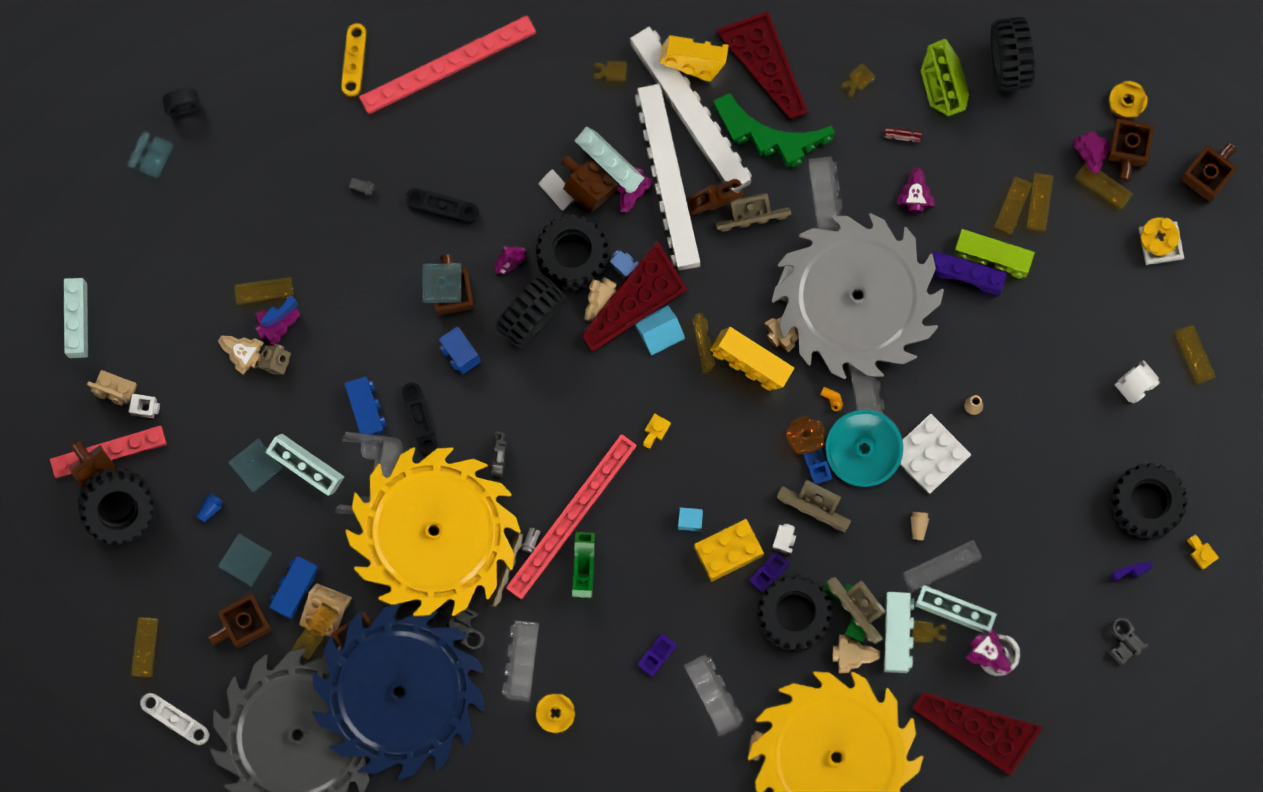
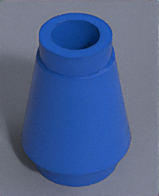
M211 493L209 496H206L196 516L203 522H206L222 508L221 505L224 502Z

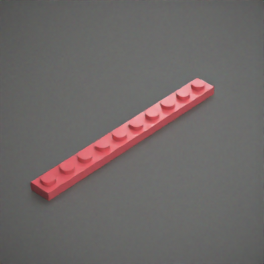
M528 16L522 17L359 97L369 115L536 34V31Z
M622 434L619 436L508 584L507 590L521 600L525 597L637 447L635 443Z

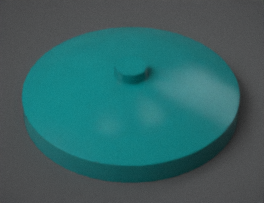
M869 409L855 410L843 415L832 426L826 440V456L834 473L843 481L860 487L875 486L889 479L899 467L903 456V440L898 427L886 415Z

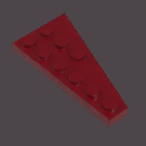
M768 11L716 29L719 37L726 45H729V49L789 120L808 114Z
M658 241L654 243L581 334L592 352L687 290Z
M925 692L922 693L912 708L1009 776L1012 775L1043 728V726L1006 717L1005 715L968 706Z

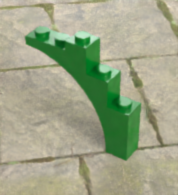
M731 93L713 101V108L733 145L737 143L741 145L747 142L750 137L760 157L763 155L769 156L777 149L787 168L790 166L794 168L802 164L805 156L804 152L809 153L821 143L823 145L830 143L835 135L832 126L806 133H788L767 127L747 115L736 103Z

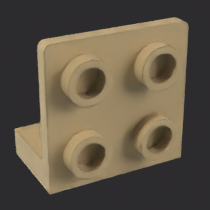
M101 370L96 383L88 381L87 386L91 389L90 392L100 399L104 400L107 397L116 405L122 406L126 404L129 406L137 383Z
M316 583L309 592L299 623L300 626L334 639L332 633L339 629L344 611L350 605L352 597Z

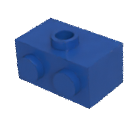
M458 327L439 339L442 345L439 348L445 357L449 355L452 359L449 362L455 371L459 369L463 375L481 363L479 355Z

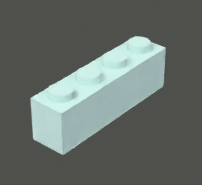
M586 126L575 139V142L625 189L633 192L643 181L644 177L596 131Z
M83 278L64 279L65 354L68 358L88 357L87 283Z
M284 434L275 436L265 452L328 496L336 492L344 479L343 475Z
M925 585L921 588L915 607L984 634H988L991 631L997 615L994 612Z
M887 592L884 672L908 673L909 668H912L913 657L909 656V649H913V637H910V629H913L914 618H910V610H914V598H911V593Z

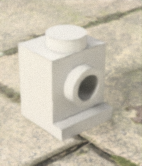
M132 394L129 408L131 416L154 419L155 414H158L160 410V403H157V399L151 396ZM149 405V410L144 411L143 407Z
M789 524L779 525L772 550L791 556L792 549L789 546L793 547L796 535H793L794 526Z

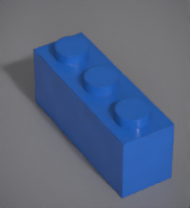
M367 376L344 383L362 440L385 434L383 428L387 426L384 417H380L378 413L381 407L378 398L374 399L372 392H375L373 382L368 381Z
M299 556L295 560H291L287 568L289 572L286 577L283 576L278 584L280 588L277 594L274 593L269 600V604H271L269 608L290 620L294 618L320 570L318 566Z

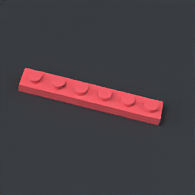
M157 426L86 449L90 452L101 445L110 459L115 461L165 446L167 442L162 426ZM75 452L50 459L55 478L72 474L68 466L79 459Z

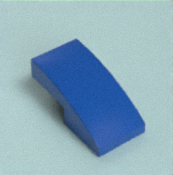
M289 296L279 310L272 306L261 320L262 325L267 328L287 317L298 306L296 299Z
M817 443L802 448L801 451L812 482L819 484L831 480L832 476L821 444Z

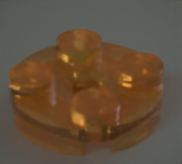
M808 416L799 417L793 420L787 429L788 444L797 454L812 453L824 446L825 429L819 420L816 421ZM804 432L811 434L808 438L802 437Z

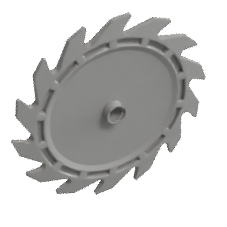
M871 213L869 214L873 225L871 229H866L848 216H832V219L840 226L839 231L812 228L799 234V237L810 240L812 245L787 253L780 261L778 267L791 266L794 271L775 287L772 303L783 297L789 300L780 321L782 337L785 338L791 328H796L799 337V354L809 366L811 365L812 353L817 351L822 356L830 372L842 379H846L842 368L845 363L850 364L867 377H884V374L875 366L877 361L903 365L916 359L917 356L905 352L904 347L929 339L938 328V325L924 326L922 324V321L940 306L944 289H941L932 295L927 293L928 286L936 270L933 254L929 255L924 264H919L917 262L916 238L908 228L904 227L903 240L897 241L885 220ZM859 292L863 295V298L856 300L852 295Z

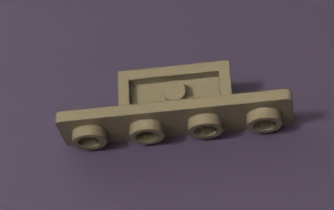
M767 193L744 197L730 202L733 219L716 222L715 226L717 230L729 231L734 226H739L740 228L748 227L753 222L763 224L773 218L777 220L786 219L787 215H791V210L787 207L771 211Z
M806 480L800 494L786 487H782L776 498L784 504H789L800 512L807 513L818 521L833 526L836 530L846 532L851 523V520L835 513L841 497Z
M513 533L509 541L514 552L513 566L516 562V553L523 543V534ZM503 560L497 561V587L487 600V606L496 607L500 603L502 590L508 583L510 569Z
M836 577L828 580L827 583L830 585V591L840 598L844 609L850 611L854 616V622L864 629L867 639L874 642V644L880 642L883 638L872 625V622L886 611L863 581L858 582L849 591H846Z

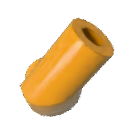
M823 387L820 395L829 399L831 409L834 412L840 411L843 408L841 395L827 387Z

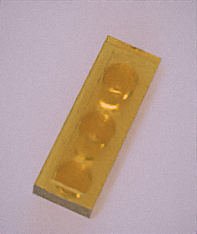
M1086 163L1075 176V179L1120 210L1124 208L1133 195L1132 192L1103 172L1092 173Z
M1034 173L1026 226L1028 230L1046 231L1053 176Z
M1016 176L1014 177L994 226L995 230L1010 236L1012 235L1032 186L1031 182Z
M291 277L234 285L237 305L289 298V296L294 297Z
M703 313L694 315L693 323L704 374L711 373L713 366H715L714 355L710 354L709 348L712 347L711 338L707 337L706 330H708L707 319L703 317Z
M1194 325L1176 331V338L1196 384L1199 385L1215 379V373Z
M323 602L292 650L305 648L306 651L302 656L309 660L339 612Z
M138 617L131 676L152 678L158 619Z

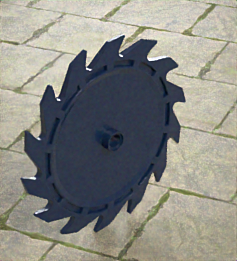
M400 604L383 608L368 628L362 627V612H360L348 624L345 643L342 649L336 648L332 637H329L324 655L329 678L323 680L315 672H312L313 688L329 707L327 713L314 710L312 713L320 726L340 734L344 738L342 743L329 745V748L341 756H368L370 762L359 770L363 773L377 774L396 763H401L403 768L397 780L413 776L429 755H434L435 771H437L448 761L455 734H460L464 745L468 746L473 733L467 709L468 705L473 703L481 711H484L483 694L467 675L469 670L484 673V670L476 657L453 646L455 640L467 638V635L455 627L429 628L427 621L438 614L436 611L426 616H413L411 614L397 621L394 615ZM397 686H401L404 690L403 695L400 697H395L393 694L394 688Z

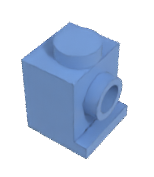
M618 250L610 257V266L624 279L629 276L639 263L638 261L633 263L634 259L628 253L624 254Z

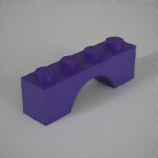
M933 252L936 267L933 276L942 279L962 280L977 286L981 291L1000 296L1007 273L941 252Z

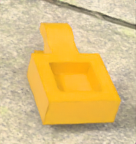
M654 413L645 429V432L649 434L644 440L643 446L650 449L656 438L662 441L671 422Z
M1196 534L1187 540L1195 550L1191 556L1202 570L1219 558L1208 542L1202 545Z

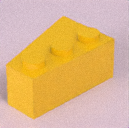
M670 35L662 45L659 63L711 82L726 63L729 45L723 44L722 47L714 46L708 41H705V44L695 43L693 39Z

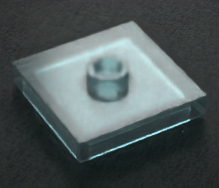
M423 264V303L461 302V264Z
M259 438L228 462L252 492L256 491L283 469L276 459L265 453L267 448Z
M238 534L218 567L252 587L272 553Z

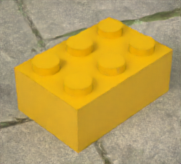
M747 519L694 544V549L711 582L764 555Z

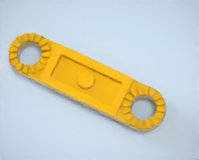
M358 23L352 24L348 28L341 87L343 93L350 97L358 95L361 89L366 46L365 27ZM359 29L362 31V35L355 38L352 36V31ZM350 82L356 84V89L353 91L346 89Z

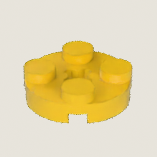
M1125 81L1116 85L1109 96L1111 112L1123 119H1136L1143 113L1148 101L1142 86L1133 81ZM1130 96L1133 103L1126 104L1123 98Z
M1161 217L1149 220L1143 227L1140 235L1143 248L1156 256L1170 254L1178 245L1180 238L1179 230L1172 220ZM1158 232L1164 234L1163 241L1155 238Z
M547 695L537 705V722L547 732L554 734L564 732L574 721V706L570 699L564 695ZM552 709H554V710L559 709V710H560V712H559L560 717H559V718H557V717L551 718V715H552L551 710H552Z

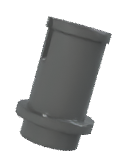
M352 178L349 189L363 192L368 196L373 194L375 184H372L371 181L365 182Z

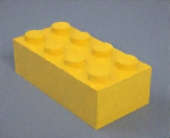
M732 327L721 330L710 348L716 358L720 360L725 359L730 362V367L738 371L741 369L746 373V377L753 381L758 380L762 383L761 386L769 391L783 388L794 370V367Z

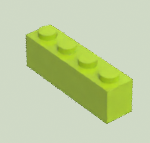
M962 229L953 255L963 260L975 261L976 264L991 266L993 269L1002 272L1012 273L1011 275L1016 278H1026L1035 252Z

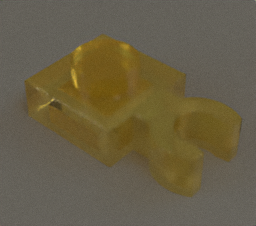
M608 61V66H604L602 63H595V68H599L602 71L594 73V78L600 79L607 76V81L626 82L627 62Z
M861 63L848 76L851 81L844 82L841 89L844 90L846 87H850L852 90L848 93V96L851 97L854 95L857 87L860 90L864 89L875 78V75Z
M914 622L913 642L932 643L933 637L939 641H944L946 636H940L939 631L946 630L947 627L940 625L937 628H933V622Z

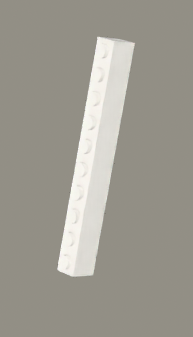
M648 27L631 37V46L655 82L660 84L661 91L722 183L738 179L742 185L732 188L736 193L750 185L752 177L747 167L743 168L740 163V156L737 152L733 153L730 148V141L726 136L723 138L718 123L711 120L708 108L701 105L698 93L696 91L693 92L689 87L691 84L688 78L682 76L679 70L659 63L662 45L659 42L660 37L658 33Z
M660 84L638 88V95H635L637 106H641L642 110L639 113L641 124L644 123L646 130H643L644 140L648 141L650 148H647L648 157L653 159L654 165L651 166L653 177H657L658 183H655L657 195L660 194L662 201H659L661 213L664 212L666 219H663L664 229L669 230L670 237H667L669 248H673L674 255H671L672 264L677 266L678 271L700 267V259Z

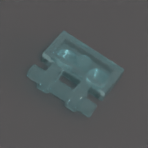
M144 131L137 140L138 144L135 151L131 152L129 156L130 161L128 165L135 168L137 162L141 163L142 165L139 169L141 172L158 179L174 145L156 136L153 142H149L148 139L151 134ZM144 147L148 148L146 156L142 157L141 154Z

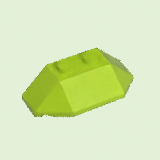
M946 39L928 45V52L923 61L921 74L930 106L948 116L965 110L969 91L960 59Z

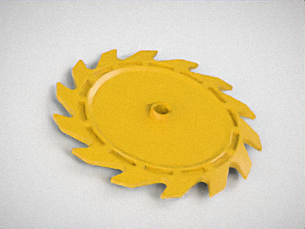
M413 447L400 455L390 477H384L381 464L377 465L370 475V501L368 503H364L358 494L354 493L352 510L363 533L356 535L349 530L345 532L350 546L370 561L369 567H355L354 570L365 581L391 587V592L378 597V600L391 605L419 600L421 606L413 616L430 615L448 600H453L455 603L452 616H455L467 609L477 586H483L486 599L490 598L497 587L498 560H503L510 570L513 569L514 552L504 534V529L510 528L517 533L521 531L516 517L496 501L498 496L511 497L512 494L502 483L475 476L476 471L486 468L488 464L475 459L448 464L445 459L453 451V448H438L420 463L415 464L412 461L415 451ZM435 527L439 533L436 536H432L429 534L428 529Z
M853 671L851 672L854 682L853 688H848L830 673L813 672V675L821 683L819 689L795 683L783 687L779 691L789 695L792 698L791 703L766 708L755 720L756 722L767 721L772 725L769 731L752 744L748 760L760 754L765 757V761L755 780L756 792H764L767 787L772 788L773 792H900L901 786L920 771L923 756L911 762L906 758L916 735L914 719L911 718L904 729L899 728L897 700L889 688L885 690L884 701L879 703L867 679ZM833 753L839 754V763L832 761L831 755Z

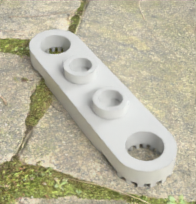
M148 693L142 697L141 707L145 712L196 745H203L208 741L209 731L206 727L156 694ZM149 698L156 700V706L152 709L146 707V701ZM203 730L204 738L198 741L195 740V731Z

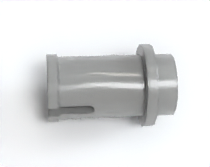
M529 528L521 550L532 554L541 532L539 530L534 532V528Z

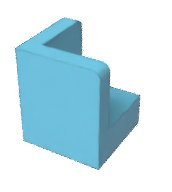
M680 507L678 530L701 532L703 510Z

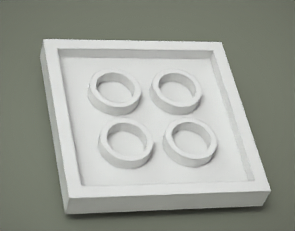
M930 414L903 439V456L900 465L930 495L971 454Z

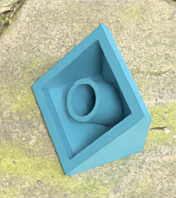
M668 305L635 323L651 356L685 339L678 319Z

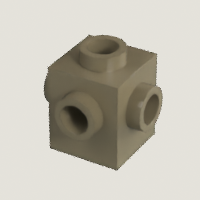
M279 344L265 346L258 367L272 374L284 375L291 353L285 351V347Z

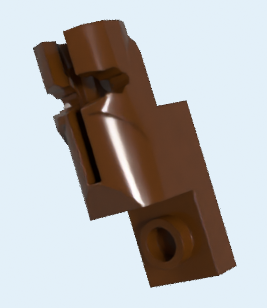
M732 179L719 185H709L687 197L686 202L689 215L697 216L706 210L718 209L744 195V191L736 193L732 188L741 186V182L738 179Z

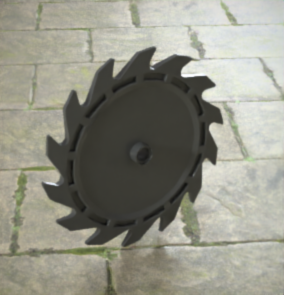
M305 648L290 651L273 670H267L268 655L266 654L253 665L246 689L241 690L236 677H233L227 689L230 717L224 719L216 710L213 711V727L227 745V751L210 750L217 765L239 776L238 783L224 785L230 792H347L351 782L357 783L359 792L365 791L369 783V775L359 770L367 765L366 756H341L330 749L329 745L340 744L344 741L342 735L320 726L312 713L313 710L321 713L329 711L328 705L314 690L312 672H315L323 680L329 678V671L324 657L301 665L300 659L306 651ZM302 731V739L298 741L294 740V732Z

